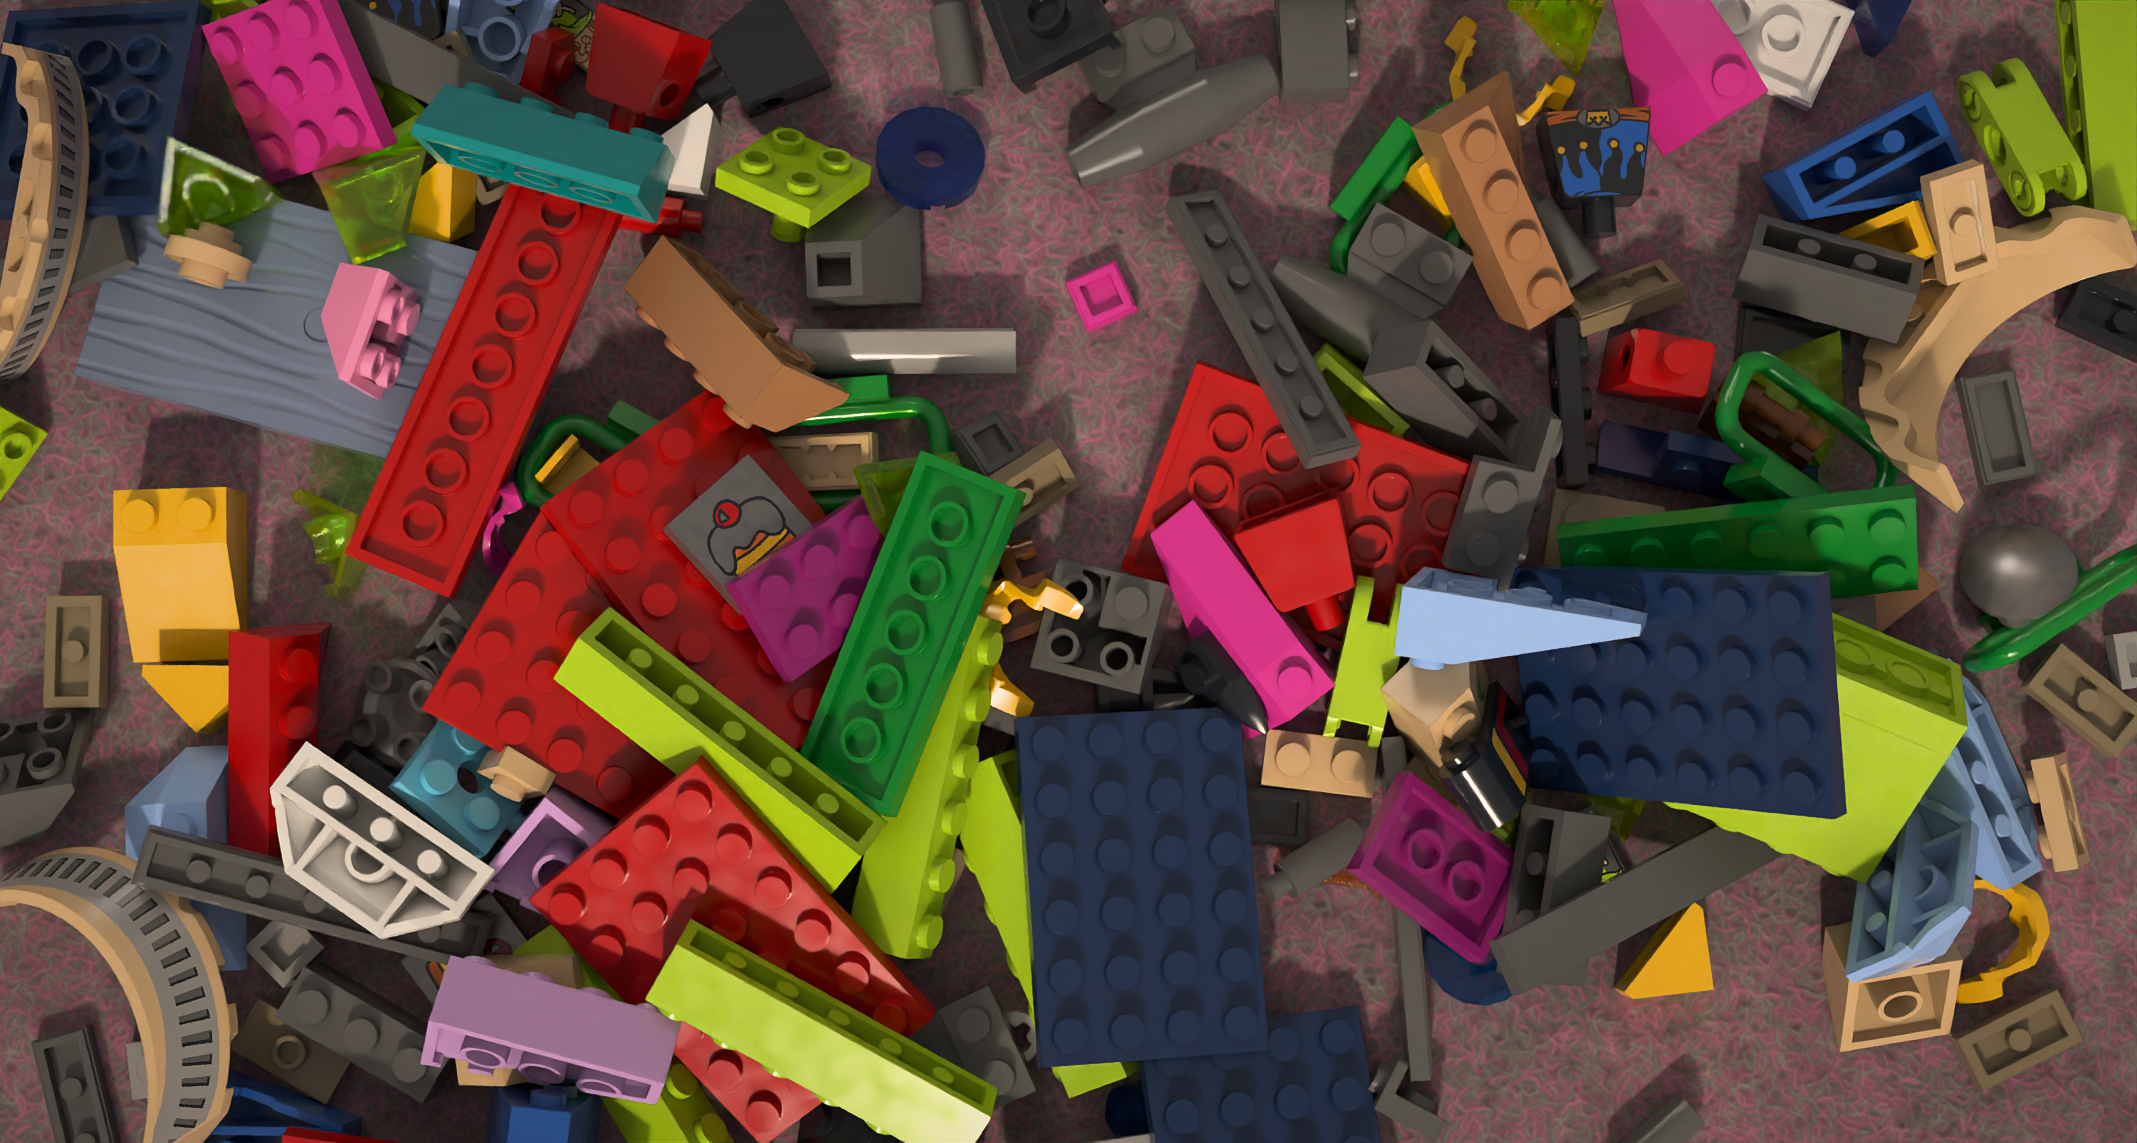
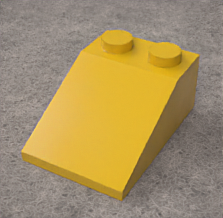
M228 487L113 490V548L133 662L229 660V630L247 629V494Z

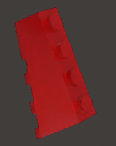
M319 622L229 630L228 845L282 859L270 787L306 741L318 749V689L332 623Z

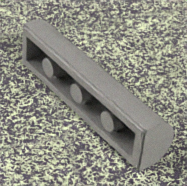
M1013 328L795 329V332H792V346L796 350H803L818 364L812 372L813 375L1017 374V332Z

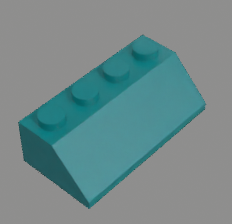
M467 82L465 89L445 84L413 124L411 135L440 164L657 224L676 161L669 147L663 144L664 138L654 132L641 128H631L629 134L608 129L609 123L587 113L577 112L574 119L553 114L554 107L533 98L522 97L520 104L499 99L500 93L498 91L474 82Z

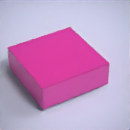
M1115 260L1065 281L1066 289L1087 334L1137 313L1138 309Z

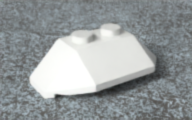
M307 741L270 787L285 873L381 940L461 920L496 872L490 866Z

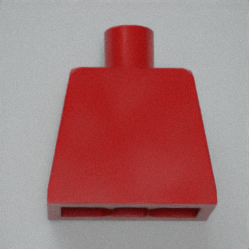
M598 2L585 87L588 94L614 104L608 129L629 134L631 128L642 129L646 116L670 121L676 120L681 114L706 59L712 40L635 11Z
M1636 328L1609 338L1606 341L1596 393L1699 415L1707 397L1716 344L1645 328ZM1625 355H1628L1629 359L1625 369L1623 370Z
M1338 486L1237 522L1233 535L1235 541L1280 613L1305 606L1315 632L1332 629L1346 621L1337 594L1355 587L1356 571Z

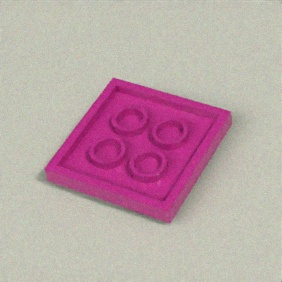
M270 0L201 26L212 55L216 59L236 109L240 113L258 158L271 184L373 153L398 143L337 0Z

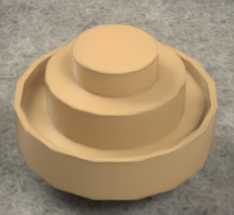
M201 222L198 230L186 228L184 236L169 234L163 255L167 258L181 263L177 273L179 276L218 289L224 288L226 279L246 282L253 263L249 259L240 256L243 247L232 242L235 235L233 231L208 222Z

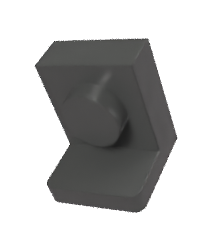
M1394 1053L1388 1063L1380 1060L1370 1075L1371 1083L1368 1089L1373 1092L1374 1104L1372 1108L1436 1142L1446 1122L1443 1118L1432 1112L1437 1102L1407 1086L1402 1095L1395 1093L1409 1067V1062Z

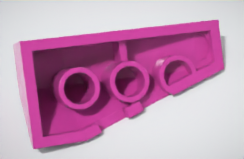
M1611 0L1621 38L1622 54L1626 62L1631 85L1634 108L1650 107L1649 135L1663 157L1760 100L1768 92L1767 87L1741 44L1710 0Z
M1195 498L1150 533L1191 642L1194 638L1209 630L1213 633L1253 686L1264 709L1269 730L1291 720L1335 686L1336 669L1289 612L1280 613L1276 609L1251 566ZM1241 723V731L1248 740L1262 734Z

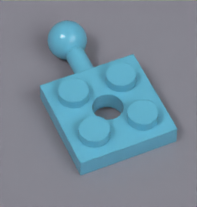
M439 720L388 787L442 834L478 859L487 855L505 828L513 834L526 817L519 810L525 801L524 799L517 802L499 795L490 787L492 780L477 772L486 753L494 749L442 720ZM459 767L466 768L475 775L478 782L476 794L469 793L460 786L457 779Z

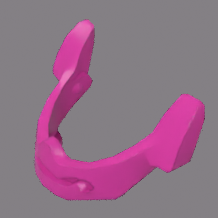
M514 481L508 482L500 488L499 492L503 498L502 502L496 505L483 534L482 552L484 563L488 570L498 576L501 575L512 556L501 536V526L506 520L505 515L512 512L515 513L526 505Z

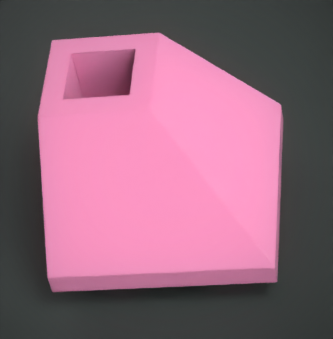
M340 263L321 313V320L338 378L378 400H382L386 388L391 389L394 386L401 368V358L397 356L405 335L410 336L413 333L420 316V305L417 303L419 295L388 271Z

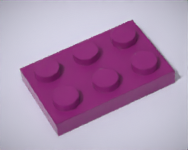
M867 493L856 495L725 583L782 682L794 681L843 646L889 531Z
M1397 772L1347 870L1470 963H1483L1490 950L1488 941L1497 936L1504 922L1514 852L1489 832L1479 831L1467 815L1412 772Z

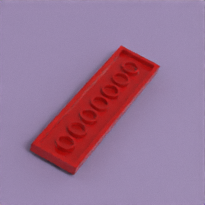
M509 183L344 554L448 598H456L500 498L499 490L508 480L624 216L623 214Z

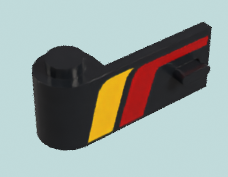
M1498 680L1488 685L1479 738L1473 742L1468 739L1461 740L1448 748L1441 757L1443 764L1438 771L1440 780L1475 827L1482 832L1491 831L1507 823L1524 806L1533 745L1524 729V725L1529 722L1525 713V704L1522 703L1516 706Z

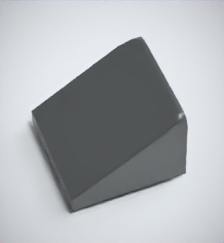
M997 410L959 430L951 437L953 463L986 477L1025 454Z

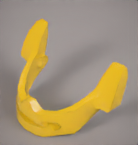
M1463 16L1457 21L1444 41L1456 53L1449 77L1453 101L1466 94V83L1463 82L1462 78L1464 63L1467 57L1472 56V49L1477 42L1473 39L1477 30V23L1467 16ZM1561 75L1558 76L1552 85L1546 83L1542 91L1536 93L1535 102L1522 112L1516 113L1518 126L1527 124L1544 107H1549L1555 111H1562L1573 93L1575 81Z
M1003 578L990 584L978 615L1003 622L1002 625L1006 624L1012 616L1007 608L1008 605L1015 599H1022L1035 610L1042 611L1043 607H1046L1077 620L1083 612V605L1073 594L1050 579L1045 578L1037 588L1030 589ZM998 661L993 666L989 684L991 705L1016 717H1029L1034 707V702L1008 680Z
M1975 876L1974 889H1988L2003 895L2011 903L2012 909L2009 912V919L2011 923L2018 927L2019 936L2017 945L2006 959L1995 967H1990L1988 970L1979 973L1977 976L1959 982L1956 1003H1980L2003 996L2002 982L2005 978L2036 964L2050 935V925L2041 897L2036 891L2020 882L2012 888L2001 890L1983 878Z

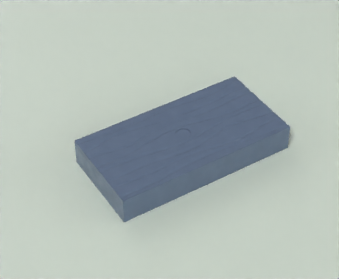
M183 172L179 174L172 214L127 216L139 265L102 281L95 303V310L91 316L88 332L75 368V375L105 387L376 460L386 461L479 251ZM201 222H208L233 231L235 235L232 242L243 247L240 256L253 262L247 281L238 282L226 279L224 288L218 289L179 276L177 273L181 263L163 255L169 234L184 236L186 228L198 230ZM340 263L388 271L419 295L417 303L420 305L418 323L410 336H404L397 355L401 358L398 378L391 389H385L382 400L372 398L338 378L321 320V313ZM556 371L506 483L514 481L516 484V469L521 457L540 430Z

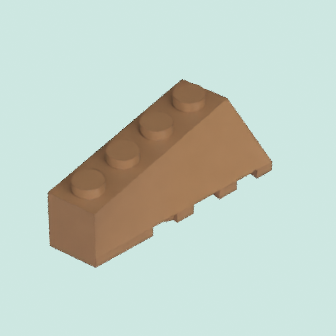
M1502 71L1411 128L1468 254L1474 257L1473 265L1498 320L1531 330L1574 303L1575 300L1532 204L1510 76L1508 71Z
M662 235L623 286L639 304L635 309L636 313L645 322L665 333L667 336L663 341L665 346L676 356L690 362L696 368L692 374L695 380L710 392L720 395L726 402L722 407L723 411L744 428L749 429L755 424L777 433L844 404L850 396L837 382H829L813 375L812 372L818 364L801 349L796 350L787 341L775 335L780 328L766 315H763L757 309L742 301L745 295L699 252Z

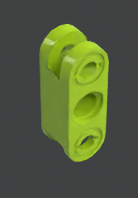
M2010 58L1996 63L1992 70V81L1981 70L1961 75L1958 78L1956 85L1957 98L1966 121L2012 203L2023 216L2030 217L2041 213L2045 206V193L2053 190L2056 191L2058 197L2066 202H2073L2085 196L2087 177L2084 166L2034 78L2020 59Z
M1357 575L1336 667V683L1331 689L1322 736L1334 739L1336 729L1340 728L1341 720L1368 725L1367 746L1378 748L1388 712V707L1380 689L1396 674L1400 656L1394 655L1402 587L1404 584H1396L1387 624L1367 621L1375 578Z

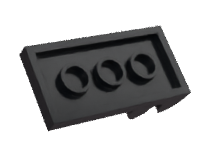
M981 0L1010 78L1025 95L1037 89L1036 81L1108 45L1114 51L1125 46L1119 29L1104 6L1108 0Z

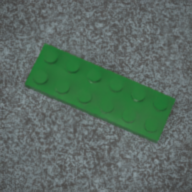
M922 450L799 753L870 809L886 817H897L1027 494Z
M1912 484L1556 524L1561 565L1829 572L1831 599L1919 590L1916 496Z

